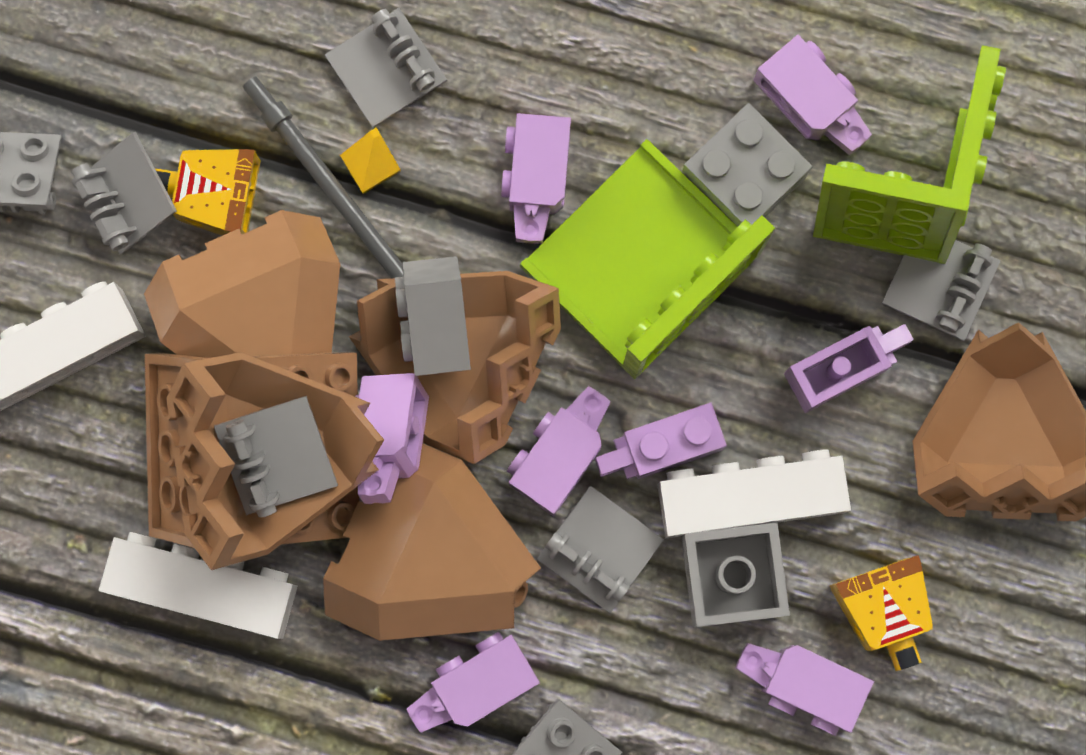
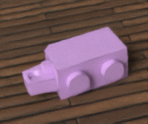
M796 35L757 69L753 81L806 139L819 140L825 135L848 155H851L864 145L872 135L854 108L858 102V99L854 96L856 91L845 76L840 73L835 75L824 63L826 58L823 52L812 41L805 42L799 35Z
M517 113L516 127L507 126L505 153L513 154L512 171L503 170L501 197L510 198V211H514L516 242L542 244L549 215L557 213L564 207L571 125L570 117Z
M906 324L884 335L878 326L872 329L868 326L790 366L784 375L802 409L807 413L887 371L892 367L891 365L897 362L893 352L911 343L914 339Z
M415 373L362 376L360 393L355 397L371 403L364 415L384 439L373 459V463L379 470L358 485V495L364 504L390 503L398 478H409L419 469L429 396L418 377L415 376Z
M588 386L566 410L561 407L555 416L548 412L533 433L539 440L532 450L528 453L522 449L509 466L507 472L513 475L509 481V486L554 517L600 451L601 440L597 429L611 401Z
M711 402L624 432L623 437L613 440L617 450L596 457L595 462L601 477L624 469L627 479L636 476L637 479H641L723 451L727 444Z
M497 632L476 645L480 654L465 663L460 656H457L436 669L440 678L431 682L433 687L407 708L409 716L420 733L450 720H453L455 724L468 727L540 683L512 635L503 639L500 632Z
M746 643L735 667L763 687L761 692L772 696L768 705L791 716H794L797 709L814 716L810 725L834 736L837 735L839 729L852 732L874 681L798 645H791L780 649L779 652Z

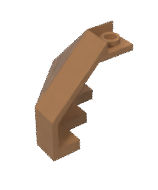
M280 210L264 217L267 224L242 234L240 229H237L205 243L207 250L182 260L179 254L163 261L144 293L160 342L177 355L206 358L239 352L252 357L332 353L340 262L321 217Z
M510 271L460 274L471 370L417 376L429 396L423 443L472 464H476L506 445L513 430L512 427L507 425L518 401L526 403L541 372L535 365L545 344L553 346L561 330L559 288ZM395 278L377 279L378 290L357 300L360 331L348 337L375 375L414 373L413 361L404 362L400 321H407L408 316H398Z
M1019 322L990 338L978 329L912 441L918 495L946 517H965L966 510L991 511L992 518L1030 520L1032 513H1056L1057 521H1078L1085 518L1086 411L1044 333L1041 332L1034 336Z
M239 352L183 363L166 398L169 418H177L181 445L173 447L178 487L187 488L190 514L182 515L185 536L211 570L268 555L379 470L373 463V459L384 439L364 415L371 404L370 402L245 353ZM307 396L338 486L275 506L277 511L266 517H258L257 512L246 515L231 475L235 463L220 445L214 425Z
M422 443L419 469L409 478H398L390 503L364 504L358 501L343 536L350 539L339 564L331 561L323 578L325 615L379 641L514 628V608L519 607L523 603L528 592L526 581L540 570L541 567L463 460Z

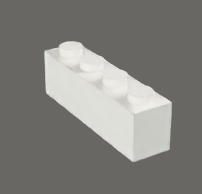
M106 282L96 283L81 293L83 298L69 305L62 302L45 309L41 313L42 319L28 326L25 323H20L4 330L0 334V411L146 337L123 289L114 282L108 285Z
M827 449L802 453L803 461L785 464L784 456L758 459V468L740 470L739 462L712 466L713 474L694 476V469L667 472V480L658 483L665 539L680 537L686 533L779 523L851 511L843 456L830 457L829 450Z
M129 532L127 540L113 538L99 587L100 592L273 638H284L298 587L297 585L286 583L288 573L262 567L260 575L242 571L245 562L211 570L205 561L198 559L199 553L194 548L174 543L171 552L154 548L156 538Z

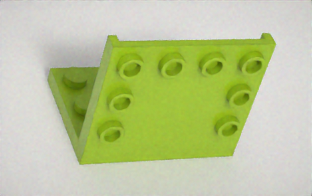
M981 46L968 109L960 108L944 186L940 187L912 181L911 176L902 172L888 171L884 175L866 172L863 166L853 162L842 161L836 165L826 163L813 237L946 264L961 226L964 227L973 183L981 185L988 157L979 155L982 139L991 140L997 115L994 108L997 96H1000L1006 67L998 66L1001 49Z
M646 139L640 148L528 258L526 257L520 263V267L533 280L559 288L560 307L635 380L761 255L775 227L763 215L753 224L745 219L737 227L669 159Z

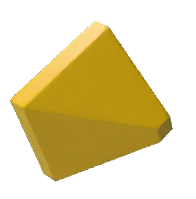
M377 128L369 131L340 155L363 194L401 172Z

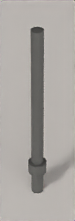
M257 77L249 79L243 85V89L261 110V119L271 132L277 131L388 275L391 278L404 276L403 263L291 121L293 115L283 102H276Z

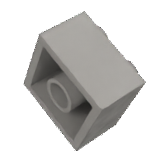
M748 103L684 164L682 173L738 227L745 219L753 224L761 215L766 217L806 179L813 166Z
M457 256L403 262L404 276L395 277L398 316H408L407 321H400L404 362L413 361L415 376L471 370L462 283Z
M777 522L686 533L681 536L693 627L790 616Z

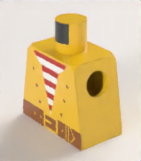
M255 150L182 151L178 172L155 168L169 197L173 198L172 202L177 210L173 216L177 220L222 236L237 229H240L242 234L248 232L261 163Z
M919 555L830 585L833 595L866 651H873L887 646L895 671L922 663L913 637L933 630V624Z

